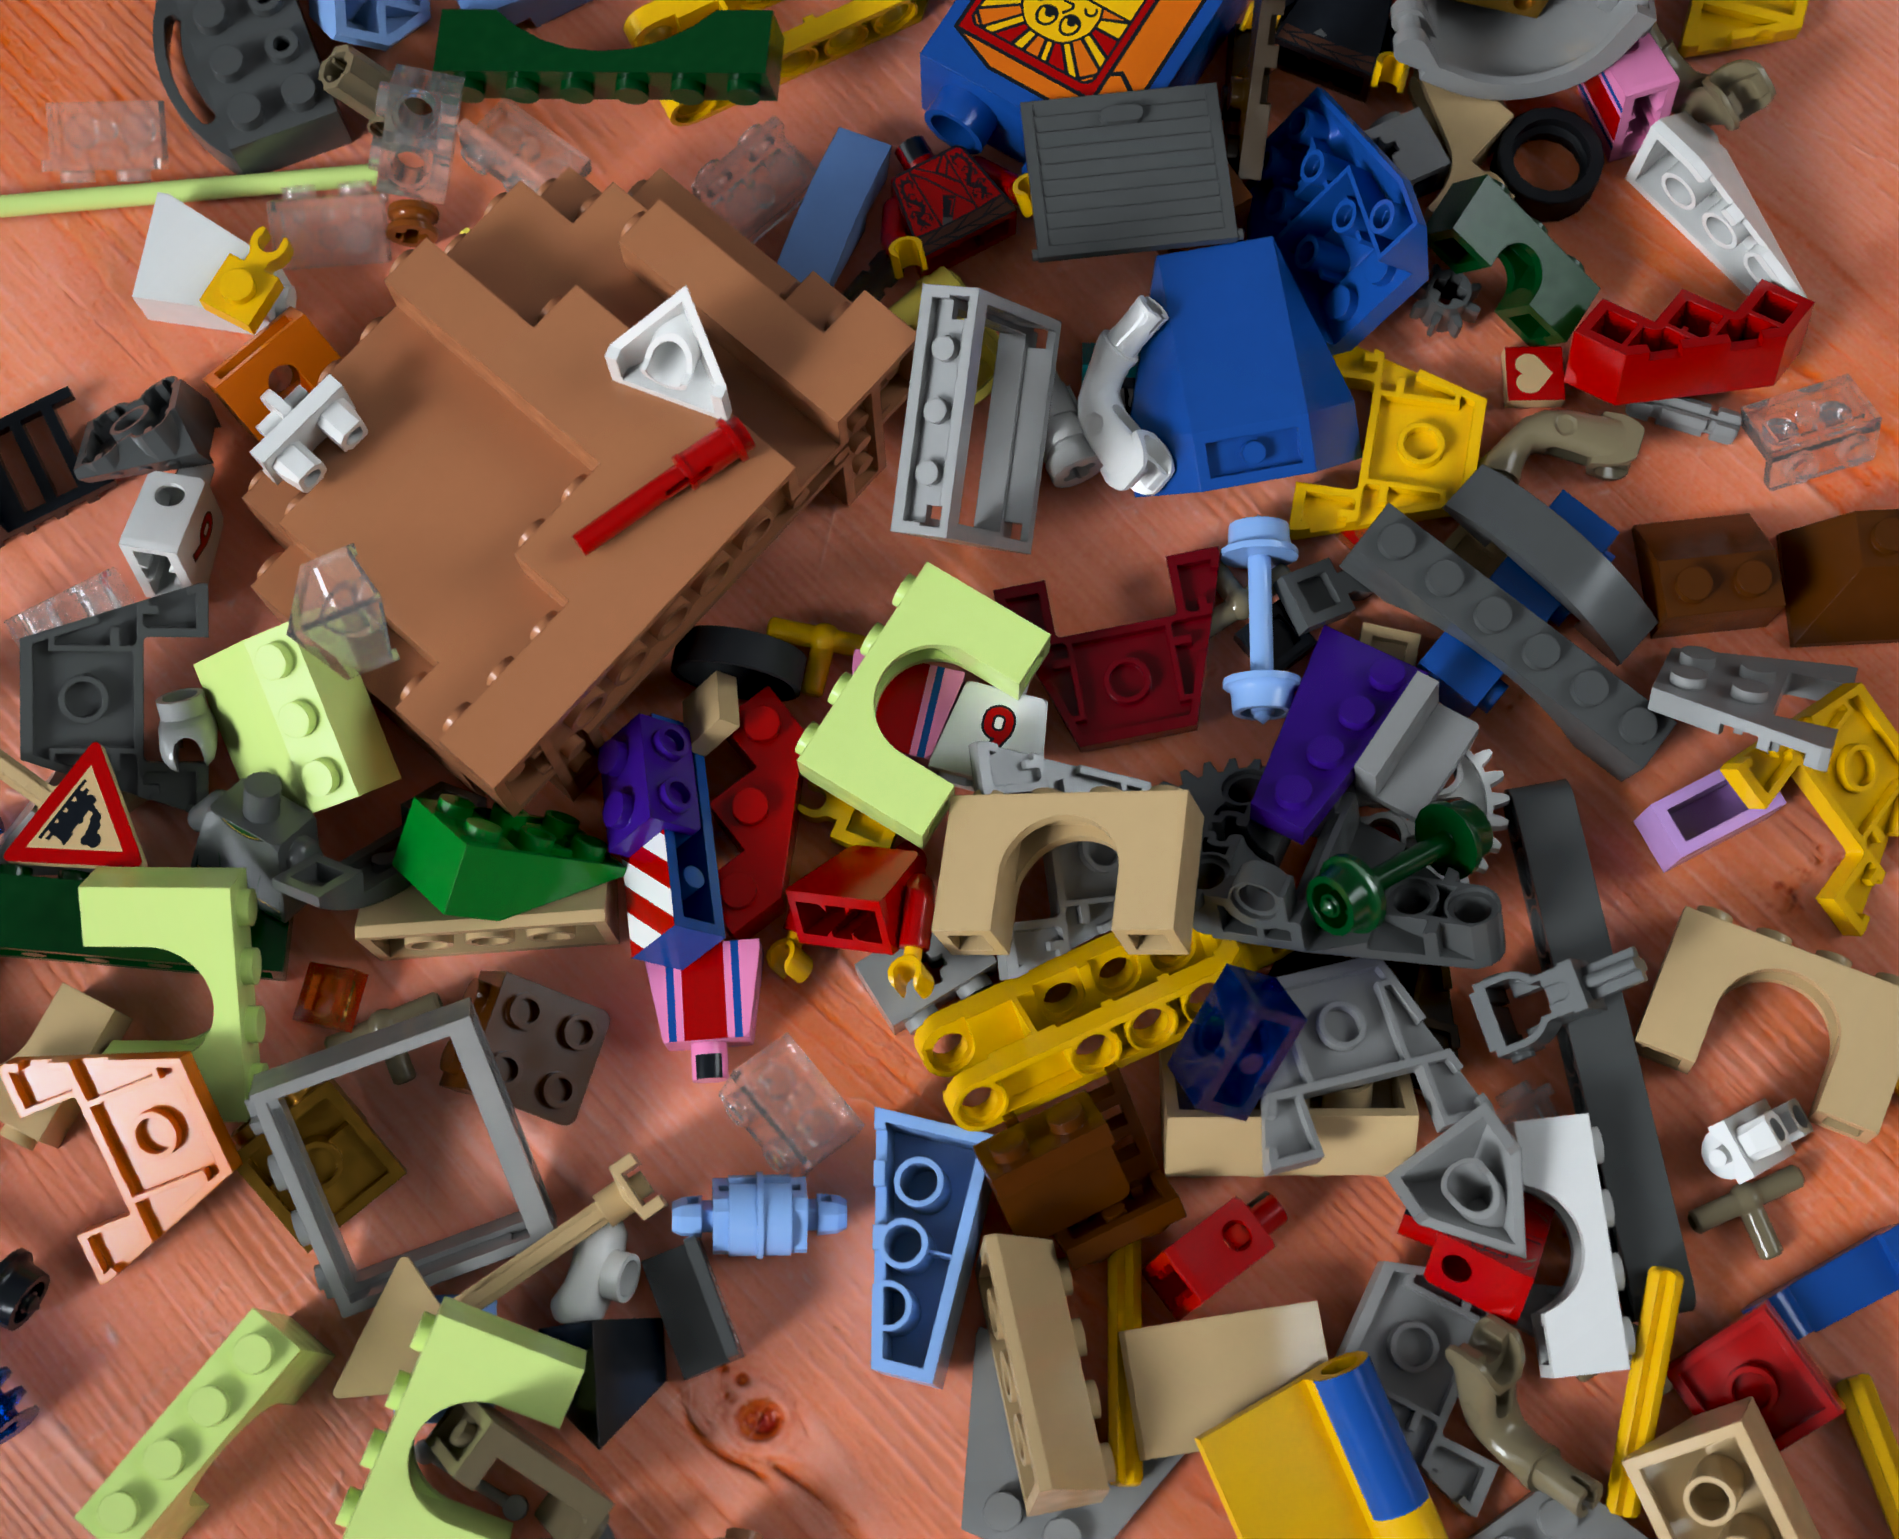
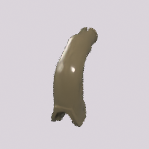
M1657 23L1653 24L1649 33L1680 79L1671 110L1674 114L1686 111L1698 123H1703L1707 126L1725 125L1726 129L1732 132L1739 128L1741 120L1765 108L1773 100L1776 94L1775 87L1760 63L1739 59L1724 64L1710 75L1699 73L1679 54L1673 40L1666 39Z
M1542 410L1524 417L1478 461L1477 469L1483 464L1518 485L1522 469L1528 457L1533 454H1542L1586 466V474L1600 480H1619L1625 478L1631 462L1637 458L1644 437V427L1637 420L1622 413L1604 411L1599 416L1575 410Z
M1489 1313L1476 1323L1468 1343L1464 1342L1460 1346L1449 1345L1445 1351V1357L1454 1369L1458 1399L1465 1421L1475 1437L1525 1488L1532 1492L1540 1490L1564 1505L1566 1509L1577 1517L1584 1518L1588 1515V1508L1593 1510L1599 1503L1603 1493V1485L1595 1478L1581 1472L1560 1457L1559 1449L1544 1441L1524 1420L1517 1399V1381L1522 1377L1525 1363L1523 1341L1520 1333L1514 1327L1496 1315Z

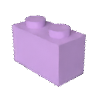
M1718 769L1649 805L1633 822L1663 873L1765 821L1787 802L1779 791L1767 809H1748Z

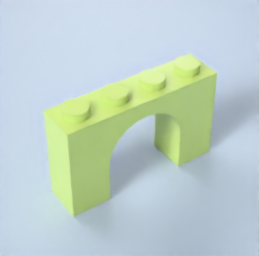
M928 561L917 577L910 573L902 581L892 600V605L897 607L885 626L877 622L872 627L860 649V653L865 657L853 675L846 671L840 676L831 690L827 701L833 706L821 724L812 721L808 725L795 748V752L800 755L797 759V764L802 777L921 849H924L949 810L951 795H955V785L902 754L886 740L876 721V710L883 691L898 674L912 666L927 662H946L968 670L1016 700H1019L1048 655L1051 640L1050 633Z
M96 867L78 886L83 947H153L175 953L191 963L200 972L211 991L214 1005L211 1028L196 1037L184 1040H112L102 1054L191 1051L223 1122H248L250 1114L244 1100L249 1099L254 1075L269 1070V1066L267 1063H260L259 1043L263 1041L265 1036L266 1015L263 1006H256L255 985L260 981L262 958L260 949L252 947L250 926H254L256 922L258 903L256 891L247 888L246 868Z
M444 1295L437 1314L434 1315L424 1311L409 1348L419 1351L420 1354L412 1373L399 1370L384 1407L395 1410L387 1432L374 1428L360 1462L361 1466L370 1469L362 1490L350 1486L335 1521V1524L345 1527L342 1539H511L512 1522L454 1501L439 1493L429 1484L416 1460L415 1436L433 1415L449 1406L464 1402L491 1403L560 1429L583 1376L586 1364V1350Z
M252 1308L74 1518L97 1539H182L209 1507V1504L195 1493L194 1489L218 1455L243 1428L269 1407L275 1404L295 1405L336 1355L291 1316Z

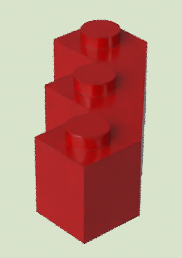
M1761 279L1735 312L1682 289L1654 322L1602 298L1574 331L1564 382L1614 406L1774 386L1801 351L1815 302Z
M769 686L739 707L740 727L726 738L751 772L710 802V809L715 821L740 851L739 855L718 870L724 927L732 940L751 939L787 910L788 898L785 890L789 887L792 859L795 852L800 816L797 806L801 804L804 779L799 772L797 759L800 755L795 752V748L804 729Z

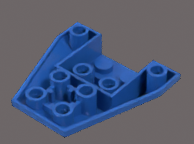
M1316 87L1266 139L1261 181L1249 190L1253 199L1247 221V240L1273 236L1331 354L1336 355L1354 349L1429 280L1427 225L1411 181L1326 90Z
M1273 236L1155 256L1149 297L1164 308L1169 319L1140 350L1129 414L1141 429L1154 433L1167 446L1174 461L1175 472L1173 476L1154 496L1205 492L1314 473L1362 458L1355 401ZM1133 491V492H1134V497H1148V496H1152V495H1142V494H1140V493H1137V492Z

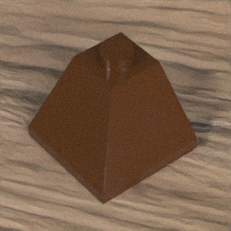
M1899 509L1854 511L1777 535L1790 648L1899 643Z

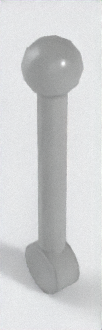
M425 1439L415 1444V1456L418 1463H432L448 1473L427 1445ZM483 1479L475 1488L477 1492L500 1505L504 1516L509 1520H520L528 1513L529 1504L524 1496H509Z

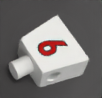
M212 464L177 469L175 474L161 471H153L147 474L118 544L146 597H156L198 583H209L224 519L210 487L215 471Z
M967 681L931 755L928 769L954 784L955 787L974 791L968 745L977 741H988L998 744V747L1025 754L1036 753L1044 755L1048 701L1026 695L1029 684L1019 700H1016L993 685Z

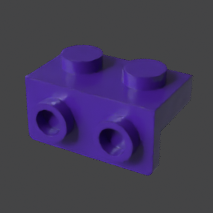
M639 713L599 748L598 770L601 773L604 799L603 822L606 825L609 853L628 858L663 829L688 836L694 835L701 829L690 731L684 726Z

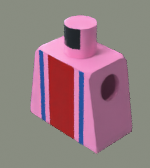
M1650 33L1638 39L1609 68L1577 85L1593 128L1602 142L1603 152L1608 162L1637 154L1650 127L1660 118L1670 116L1680 79Z
M860 649L854 650L852 675L865 657L860 653ZM921 663L898 674L883 691L876 710V721L886 740L896 750L928 769L931 755L965 685V672Z
M759 938L721 941L684 970L645 962L663 1043L669 1051L691 1050L692 1082L728 1081V1047L754 1044L764 962V951Z

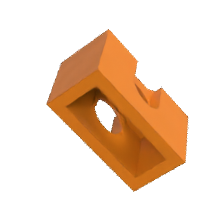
M289 306L202 380L243 428L257 440L261 441L264 436L255 427L270 413V410L260 400V396L267 389H270L269 377L272 371L281 365H288L292 370V380L289 386L280 392H275L284 399L298 385H301L310 393L318 384L322 371L334 360L342 358L305 313Z

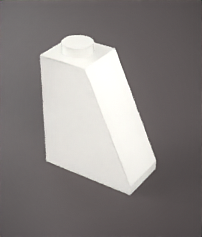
M157 192L132 298L148 320L254 335L205 310L199 301L228 254L231 253L245 260L250 252V246L170 194ZM283 269L275 271L273 275L280 279L284 289L255 335L289 306L296 308V289L291 285Z

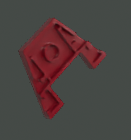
M1218 546L1166 556L1176 607L1174 615L1065 637L1056 636L1045 580L993 590L995 602L1051 634L1049 653L1037 670L1036 675L1081 753L1198 730L1220 565Z

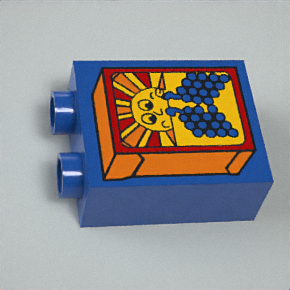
M956 0L920 53L922 109L926 110L924 113L925 122L931 131L943 142L951 147L961 145L971 155L981 153L985 145L988 144L1024 164L1021 168L1023 175L1028 173L1020 102L1196 85L1228 36V32L1246 8L1248 0Z

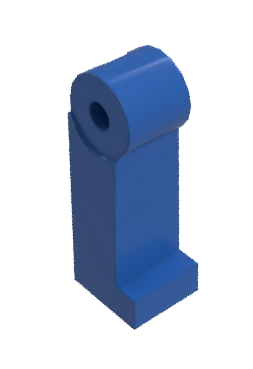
M1899 1223L1880 1228L1744 1307L1741 1310L1742 1314L1747 1313L1768 1299L1797 1340L1811 1332H1818L1899 1290Z

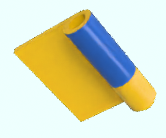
M1365 1351L1345 1353L1322 1363L1194 1438L1238 1539H1449L1369 1353Z

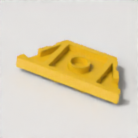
M1690 0L1677 51L1683 58L1796 39L1802 29L1809 0Z

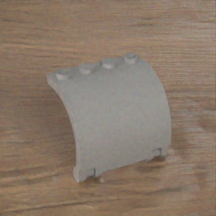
M1396 0L1390 9L1391 25L1394 31H1396L1393 36V52L1397 61L1418 69L1419 80L1463 96L1486 100L1535 98L1581 84L1613 65L1638 39L1645 37L1657 21L1654 0H1549L1537 19L1455 0Z

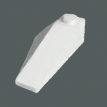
M1686 111L1657 120L1650 127L1625 179L1747 297L1761 279H1764L1807 298L1728 151L1719 143L1715 132L1709 126L1698 123Z

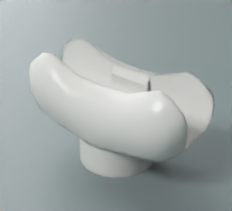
M623 1221L614 1227L610 1223L606 1224L575 1246L572 1262L565 1281L551 1299L550 1309L557 1322L571 1324L589 1320H601L604 1318L611 1300L626 1303L633 1296L640 1279L641 1262L637 1254L626 1252L628 1233Z

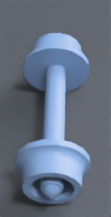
M1257 515L1233 521L1228 527V544L1220 551V560L1225 565L1248 569L1250 671L1234 673L1225 677L1222 681V687L1224 691L1230 693L1232 714L1235 717L1246 720H1258L1262 724H1265L1268 720L1286 718L1295 697V692L1298 690L1302 680L1298 674L1274 670L1271 568L1279 564L1289 565L1297 561L1299 557L1298 547L1291 543L1288 522L1276 517Z

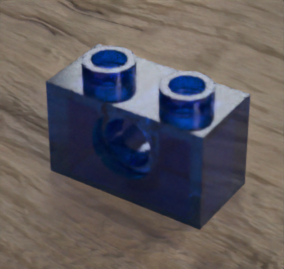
M1226 964L1167 1063V1066L1196 1109L1246 1121L1306 1024L1307 1018L1277 978Z

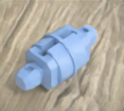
M756 1172V1175H728V1178H712V1200H702V1195L681 1197L672 1202V1232L680 1236L690 1237L696 1235L701 1238L702 1232H712L713 1255L728 1254V1257L756 1256V1259H763V1256H791V1253H807L808 1231L816 1230L818 1236L837 1234L847 1229V1202L845 1198L838 1195L817 1193L816 1199H808L806 1177H791L790 1174L763 1175V1172Z

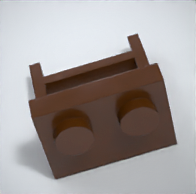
M1116 1063L1104 1068L1109 1083L1088 1092V1095L1100 1113L1119 1104L1122 1113L1107 1119L1106 1122L1115 1142L1129 1135L1132 1136L1134 1141L1114 1152L1128 1181L1130 1191L1125 1199L1053 1235L1074 1271L1087 1264L1100 1263L1109 1258L1114 1251L1143 1237L1158 1235L1165 1231L1170 1224L1187 1217L1179 1195L1157 1164ZM1014 1111L1002 1116L1007 1129L1019 1123Z

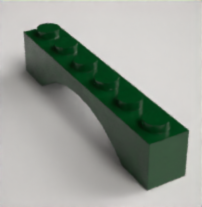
M442 9L433 72L451 98H456L466 103H479L485 98L510 99L524 104L535 103L539 99H564L575 104H587L592 102L593 99H615L633 105L644 104L648 100H674L685 105H697L704 100H729L734 104L749 106L757 104L759 101H778L784 37L773 10H716L696 25L665 40L632 49L594 51L567 48L541 40L515 26L496 9Z

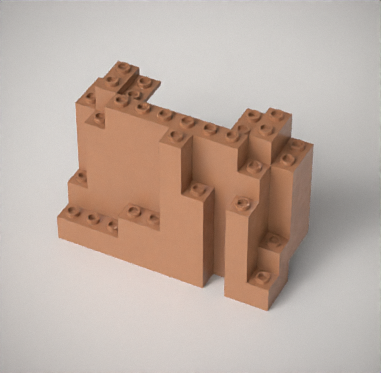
M570 166L557 179L551 178L543 183L537 192H534L520 180L508 193L502 192L494 197L486 207L484 217L467 234L462 233L456 236L448 244L444 252L427 237L414 250L409 249L403 252L394 261L389 275L384 279L396 306L385 317H378L371 321L362 332L360 342L343 359H336L322 371L318 379L319 384L330 374L343 385L356 408L355 411L367 427L368 434L352 450L346 452L330 438L326 437L312 453L324 463L327 471L324 478L309 493L300 491L284 480L277 485L261 469L251 480L248 492L242 497L270 537L285 549L283 553H275L263 563L258 571L257 580L251 585L252 589L278 621L283 624L334 608L372 704L468 789L483 797L487 794L513 818L520 813L549 781L573 802L600 774L598 770L599 748L605 741L598 728L829 481L831 493L848 507L886 467L883 424L908 398L916 331L866 290L852 303L814 271L802 282H799L661 168L648 181L643 179L637 182L628 193L614 182L602 193ZM687 285L727 386L732 408L730 418L735 415L743 423L753 438L756 447L748 452L749 459L744 463L737 459L701 484L700 488L695 491L690 486H687L595 551L585 556L572 538L574 533L674 465L671 459L672 456L681 453L717 428L715 421L718 420L717 418L613 381L605 359V354L611 343Z

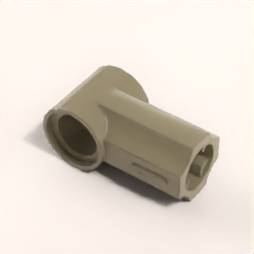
M349 44L334 47L332 53L327 59L322 61L318 80L323 83V90L369 119L367 129L376 138L402 146L414 144L417 140L429 93L428 85L422 79L412 74L396 70H386Z

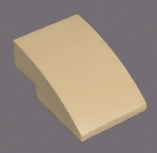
M1311 1301L1118 1332L1140 1461L1199 1452L1194 1438L1328 1361L1318 1302Z

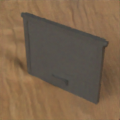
M1216 82L1020 102L1037 249H1032L1033 261L1042 263L1226 244L1244 239L1243 228H1237Z

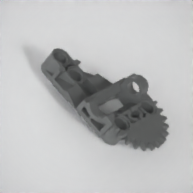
M1236 758L1228 760L1223 772H1217L1211 762H1206L1203 766V776L1199 778L1186 769L1180 772L1183 785L1179 786V788L1190 791L1204 815L1193 928L1197 932L1212 935L1213 938L1234 940L1242 943L1300 952L1469 969H1481L1491 966L1504 955L1506 940L1501 900L1498 894L1487 886L1461 883L1459 872L1448 867L1443 880L1425 867L1385 889L1384 894L1387 900L1386 916L1382 925L1368 934L1351 932L1344 936H1334L1326 932L1315 921L1306 900V889L1310 880L1319 875L1320 869L1326 860L1338 853L1351 854L1362 859L1372 869L1407 849L1406 844L1360 821L1356 793L1344 792L1310 837H1317L1318 841L1296 889L1294 877L1287 875L1279 868L1291 839L1250 819L1251 801L1265 769L1262 766L1261 760L1254 759L1248 767L1239 769ZM1163 781L1162 783L1159 784V785H1162V784L1173 785V784H1170V783L1165 782V781Z

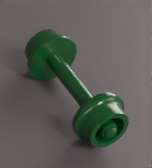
M1455 800L1450 803L1447 801H1433L1422 808L1415 819L1417 844L1372 869L1362 859L1351 854L1338 853L1326 860L1320 869L1319 875L1310 880L1306 889V900L1312 916L1326 932L1334 936H1344L1351 932L1368 934L1381 926L1386 916L1387 900L1384 894L1385 889L1428 865L1443 876H1445L1448 867L1459 872L1460 879H1464L1476 872L1482 857L1487 855L1493 846V832L1489 820L1480 808L1467 800Z

